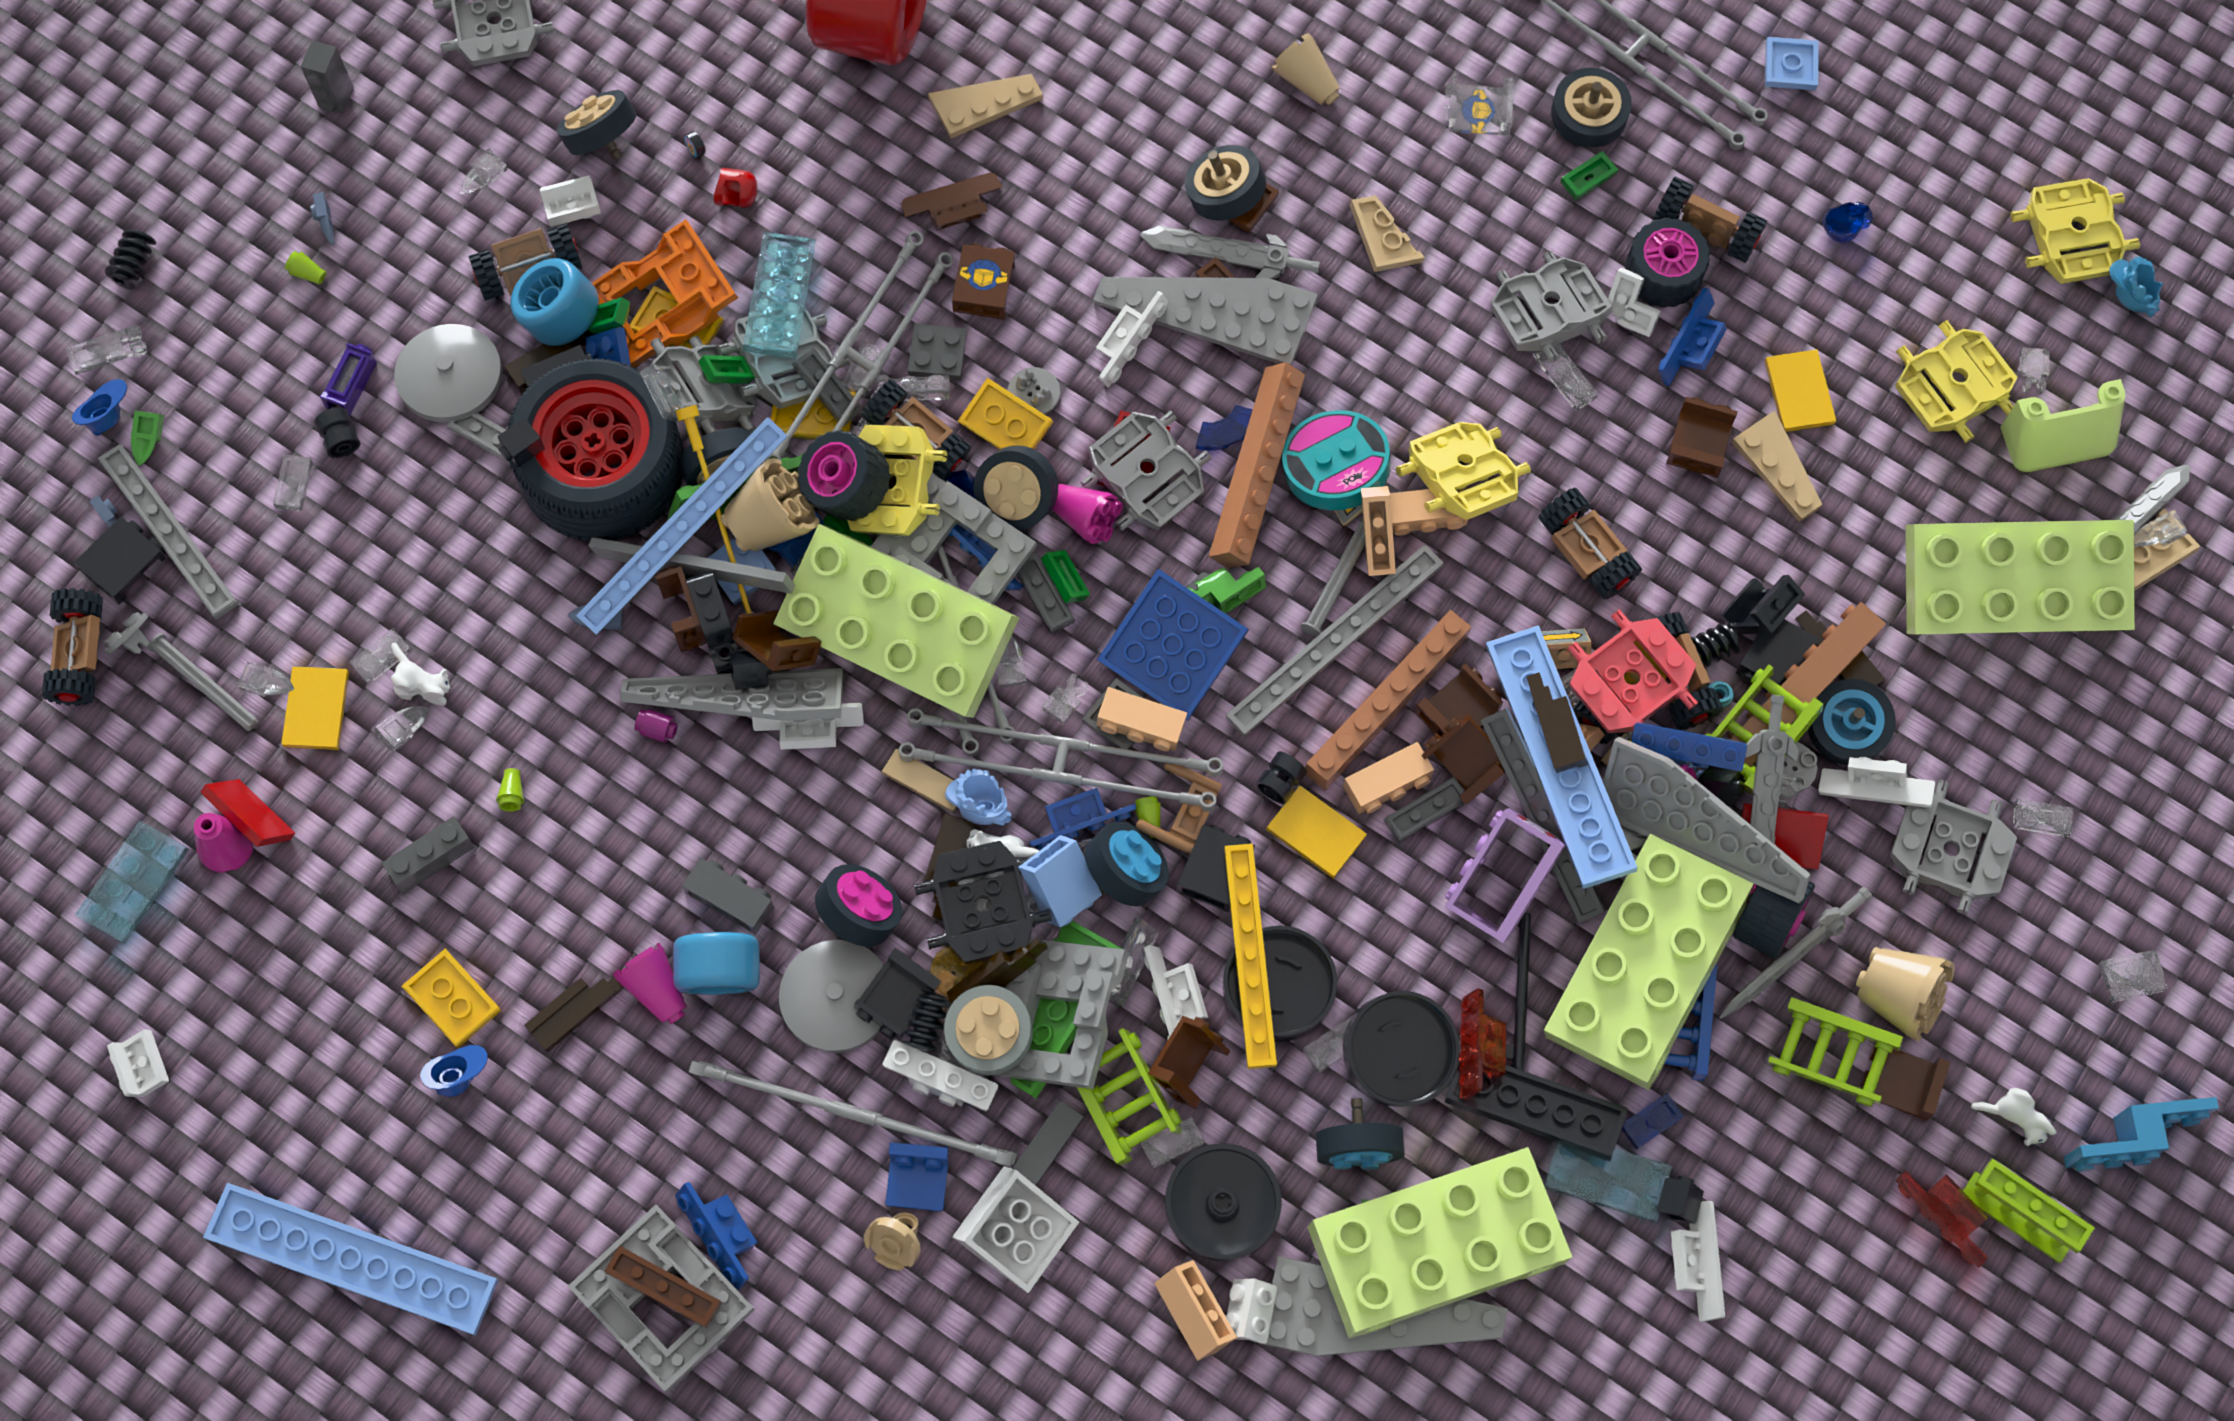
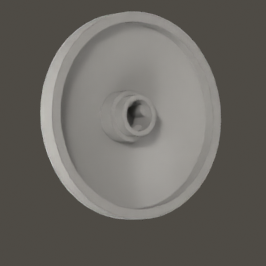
M446 324L427 329L407 343L397 359L394 379L402 401L413 413L434 422H450L464 420L471 417L472 414L483 410L493 400L499 390L503 369L496 347L485 334L469 326Z
M845 940L820 942L802 951L786 969L779 990L781 1013L792 1034L808 1047L827 1053L853 1051L872 1041L880 1033V1026L872 1020L870 1023H866L855 1014L857 1010L854 1008V1003L862 996L884 966L883 962L868 948Z

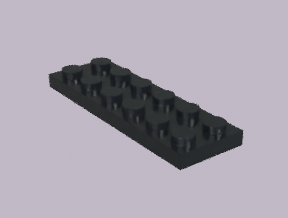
M1463 1050L1456 1073L1445 1098V1103L1609 1162L1611 1161L1628 1108L1465 1050Z

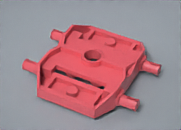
M1619 609L1612 614L1611 618L1621 628L1620 633L1590 655L1586 654L1577 642H1574L1567 649L1578 661V667L1569 687L1607 733L1633 732L1635 723H1644L1656 711L1669 704L1675 698H1680L1688 710H1691L1698 704V701L1694 699L1687 688L1697 664L1658 618L1632 623ZM1635 641H1638L1640 643V645L1645 649V651L1650 655V657L1656 662V664L1671 680L1670 684H1668L1664 680V678L1659 674V672L1654 668V666L1649 662V660L1638 649V647L1634 644ZM1628 672L1636 673L1639 677V682L1635 685H1630L1625 682L1624 675Z

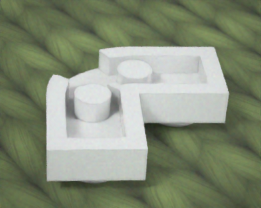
M1620 268L1617 271L1608 297L1612 305V312L1620 325L1650 337L1661 311L1637 301L1644 278L1636 273Z

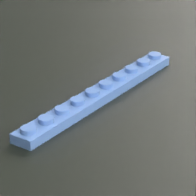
M767 417L576 616L597 635L788 436Z

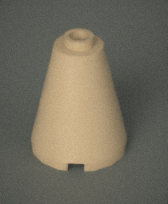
M1309 33L1301 36L1304 41L1300 44L1296 41L1292 43L1275 60L1277 65H1272L1271 68L1276 74L1318 104L1323 105L1326 103L1329 106L1340 96L1337 93L1340 87L1314 38Z

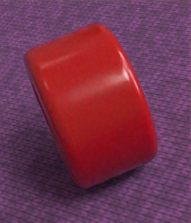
M806 0L807 33L811 43L821 50L895 66L902 63L910 54L917 39L928 0Z

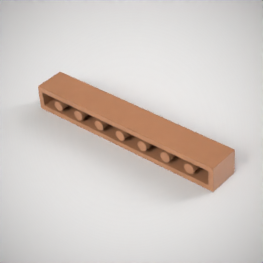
M1287 362L1266 367L1208 556L1226 568L1248 565L1250 563L1305 374Z
M1862 602L1856 607L1851 604L1840 616L1843 621L1837 627L1832 624L1822 634L1821 637L1825 640L1818 647L1813 644L1803 654L1806 660L1799 667L1794 664L1784 674L1787 680L1781 685L1782 688L1804 703L1806 701L1810 703L1872 641L1886 623ZM1769 691L1765 694L1768 700L1762 705L1768 712L1771 710V695H1773ZM1783 703L1781 721L1792 725L1798 718L1796 711ZM1751 712L1746 714L1749 720L1742 727L1754 735L1755 733L1759 734L1763 729L1768 730L1769 726ZM1732 732L1727 734L1730 740L1745 743ZM1758 753L1747 758L1745 757L1744 763L1752 767L1757 761Z
M1450 610L1306 763V776L1326 791L1468 639L1471 626Z

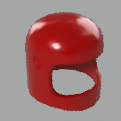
M721 168L714 192V204L719 206L734 205L740 208L750 207L757 197L758 184L756 177L749 171Z

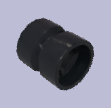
M331 408L320 413L315 418L314 423L320 437L324 439L323 445L329 457H345L360 447L361 443L355 429L352 428V421L345 408Z
M1279 751L1269 763L1270 770H1264L1256 781V786L1271 800L1285 804L1294 792L1293 786L1299 785L1307 770L1296 758Z

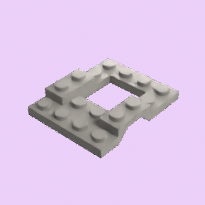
M932 473L927 482L928 504H939L940 510H937L940 512L939 515H926V519L909 536L880 534L871 547L957 587L945 579L941 573L927 565V563L951 532L952 528L958 524L997 550L967 591V593L994 605L1037 547V543L993 514L991 509L949 481L945 482Z
M1030 939L1028 944H1030L1035 939ZM1042 940L1047 943L1048 949L1036 958L1037 962L1006 985L1005 989L1014 993L1023 1002L1031 1018L1032 1026L1040 998L1078 1003L1073 1024L1078 1028L1071 1054L1029 1049L1024 1059L1017 1066L1007 1072L994 1076L1093 1089L1108 1035L1106 1021L1107 1005L1111 991L1122 982L1129 953L1124 949Z
M657 1205L653 1206L568 1285L666 1394L755 1310ZM619 1245L669 1273L675 1268L689 1284L719 1299L722 1304L708 1328L706 1329L697 1323L693 1324L667 1349L631 1310L645 1295L604 1272Z

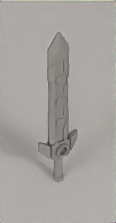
M1157 226L1141 233V237L1157 250L1209 259L1217 257L1219 261H1225L1226 263L1263 269L1256 278H1278L1280 274L1285 272L1286 267L1319 273L1320 262L1289 257L1286 244L1277 235L1266 234L1268 246L1165 226Z
M2183 465L2165 470L2114 520H2134L2135 535L2158 510L2189 483L2190 466Z
M1771 695L1768 730H1761L1759 734H1754L1747 743L1745 756L1747 758L1758 753L1750 825L1774 845L1778 801L1781 793L1785 759L1784 754L1794 761L1798 759V748L1792 737L1780 731L1784 696Z
M1863 886L1842 907H1834L1823 911L1817 920L1819 924L1741 989V992L1731 1000L1719 1018L1722 1019L1733 1014L1745 1004L1750 1003L1820 942L1824 944L1832 936L1839 935L1846 927L1845 918L1865 901L1872 898L1870 891Z

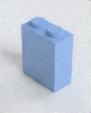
M1060 835L1019 866L1020 872L1039 911L1049 909L1052 921H1047V923L1062 927L1069 924L1073 917L1082 910L1091 907L1094 901L1102 896L1097 883L1088 870L1086 860L1076 840Z

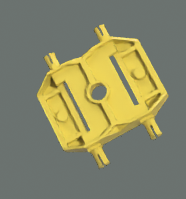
M2089 178L2033 188L2026 210L2012 211L2010 214L2013 223L2023 220L2030 221L2040 251L2039 256L2026 257V267L2043 266L2060 284L2109 276L2110 266L2115 261L2121 260L2125 251L2140 248L2138 238L2124 240L2121 228L2114 221L2113 205L2123 204L2125 201L2124 194L2121 192L2109 195L2106 187ZM2071 222L2081 223L2084 230H2076ZM2107 243L2109 246L2105 248L2065 255L2060 254V252L2062 251H2071L2073 249L2085 247H2095L2096 245H2102Z
M1946 320L1938 328L1941 329L1947 338L1935 348L1926 350L1914 357L1906 345H1903L1896 351L1906 367L1895 387L1929 432L1954 430L1967 443L1975 437L1965 425L1969 420L1996 404L2008 416L2014 407L2008 400L2010 397L2009 393L2017 376L1983 332L1968 329L1956 332L1949 321ZM1924 370L1930 377V381L1936 385L1945 397L1946 402L1954 409L1952 412L1920 371ZM1955 372L1961 373L1965 377V381H1956L1952 374Z
M1459 422L1410 441L1409 462L1397 466L1396 473L1399 477L1411 472L1418 474L1436 497V499L1424 503L1428 513L1445 508L1447 511L1468 520L1517 500L1518 477L1530 473L1531 469L1527 462L1515 466L1507 455L1497 450L1493 440L1501 438L1500 429L1498 430V427L1486 431L1481 424ZM1462 461L1464 463H1470V465L1465 466L1459 464L1458 462ZM1498 473H1499V474L1501 475V476H1499V477H1497V478H1494V479H1492V480H1489V481H1487V482H1484V483H1482V484H1479V485H1477V486H1474V487L1469 488V489H1467V490H1464V491H1462V492H1459V493H1458V492L1456 491V490H1463V489H1465L1468 485L1473 484V483H1475V482H1478V481H1486V480L1489 479L1490 476H1493V475H1495V474H1498Z
M865 425L858 437L878 448L880 452L888 455L917 456V460L885 458L889 464L890 478L892 476L897 478L896 485L892 489H888L882 503L877 506L875 511L855 521L847 520L850 530L855 533L909 536L926 519V515L938 516L940 513L937 511L940 510L939 504H928L927 482L932 474L934 461L945 462L947 458L943 456L947 457L946 450H934L924 430L920 427ZM881 505H899V506H881Z

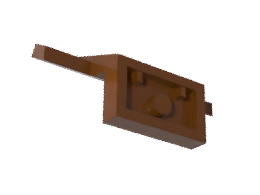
M982 174L904 198L901 203L904 217L929 211L936 231L986 216L988 210L985 201L981 202L979 195L999 190L1003 187L996 174Z

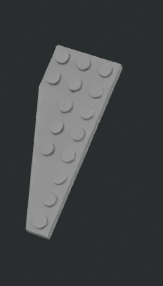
M1102 277L1093 298V303L1117 312H1121L1124 306L1128 305L1142 314L1156 293L1160 291L1168 301L1167 308L1160 318L1157 317L1154 324L1277 364L1287 362L1292 365L1318 300V294L1270 278Z
M843 668L773 671L771 675H767L768 686L735 690L731 674L629 678L622 681L621 701L782 721L804 722L813 719L831 721L835 718H841Z
M1621 737L1614 740L1603 784L1621 826L1647 837L1652 834L1797 903L1804 899L1811 874L1670 758Z
M1278 1256L1272 1285L1277 1286V1293L1268 1340L1266 1344L1262 1345L1314 1357H1323L1336 1354H1354L1356 1352L1416 1348L1428 1345L1436 1346L1459 1342L1498 1340L1503 1337L1508 1309L1462 1299L1396 1322L1380 1330L1349 1339L1322 1266Z

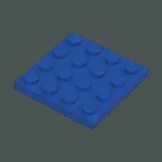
M1157 569L1097 660L1161 704L1186 712V720L1189 721L1249 629L1160 569Z

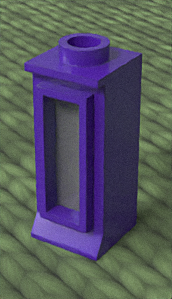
M347 343V348L325 391L320 395V399L325 408L331 409L333 404H336L341 408H345L350 416L377 361L372 350L362 344H357L356 346Z

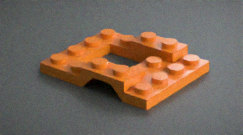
M687 219L664 233L657 249L640 261L622 262L592 282L598 293L599 304L620 298L636 286L641 291L659 278L663 279L678 302L677 306L637 333L633 331L628 321L621 326L625 329L632 368H636L656 354L650 345L652 340L660 338L665 347L671 343L679 346L719 319L720 316L717 312L738 299V296Z

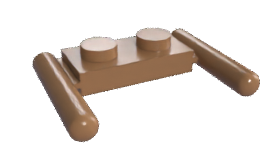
M1170 763L1164 764L1165 770L1192 782L1188 791L1189 794L1202 795L1205 792H1211L1217 797L1222 784L1185 766ZM1209 799L1203 801L1205 804L1212 803ZM1182 804L1170 832L1142 819L1136 823V827L1143 833L1190 855L1209 812L1203 811L1200 806Z

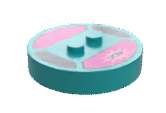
M1326 411L1307 418L1292 430L1285 441L1282 451L1285 480L1290 490L1304 503L1323 510H1345L1361 505V489L1384 487L1391 470L1390 447L1384 431L1372 419L1352 411Z

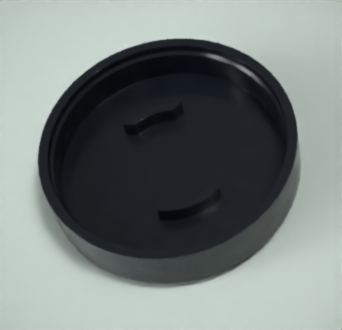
M1290 926L1262 928L1274 1041L1296 1040L1317 1029L1330 1013L1337 991L1336 968L1327 949L1309 933ZM1234 947L1225 965L1222 987L1224 1000L1230 1014L1243 1028Z
M1395 991L1369 1000L1355 1012L1345 1031L1343 1057L1347 1072L1353 1083L1368 1098L1386 1106L1408 1107L1432 1100L1449 1085L1458 1067L1460 1042L1452 1019L1438 1003L1419 993Z

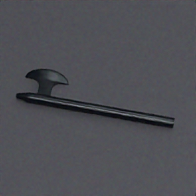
M1526 912L1519 923L1514 1045L1499 1042L1497 1039V1028H1493L1486 1034L1482 1046V1057L1496 1062L1501 1059H1513V1068L1522 1071L1524 1070L1531 930V914Z

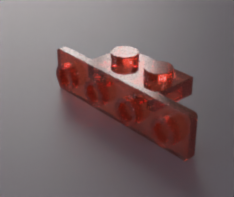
M1479 988L1464 996L1460 1006L1462 1013L1459 1085L1460 1098L1465 1100L1482 1090L1483 1072L1498 1078L1506 1074V1023L1483 1014L1484 991Z
M1904 1171L1896 1179L1901 1193L1909 1199L1912 1198L1919 1205V1211L1930 1221L1933 1220L1940 1227L1939 1231L1947 1241L1954 1242L1961 1249L1960 1253L1968 1263L1975 1264L1980 1268L1988 1257L1968 1236L1987 1220V1215L1947 1174L1925 1192Z

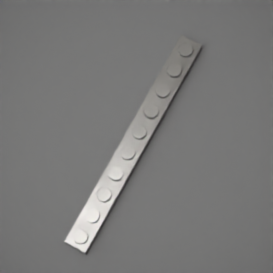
M1423 545L1396 569V574L1388 575L1227 713L1226 719L1243 737H1246L1440 570L1444 563L1426 545Z

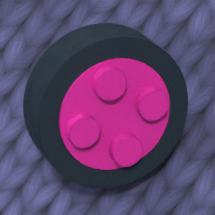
M845 864L835 867L820 885L815 895L817 912L834 936L859 946L870 947L883 943L902 918L901 901L892 886L880 875L862 866Z

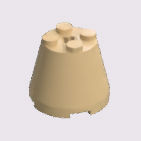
M771 458L762 463L727 505L725 513L721 515L722 523L731 530L736 537L737 546L744 552L748 550L760 551L805 535L816 528L820 522L815 516L814 506L808 503L800 492L797 479L798 473L796 471L793 473L787 471L781 466V460Z
M1875 947L1869 958L1870 965L1867 972L1862 970L1858 976L1856 986L1860 987L1857 997L1906 1036L1920 1041L1922 1038L1920 1034L1922 1032L1925 1034L1930 1032L1946 1001L1944 997L1948 988L1945 984L1946 981L1952 982L1955 965L1953 962L1940 957Z

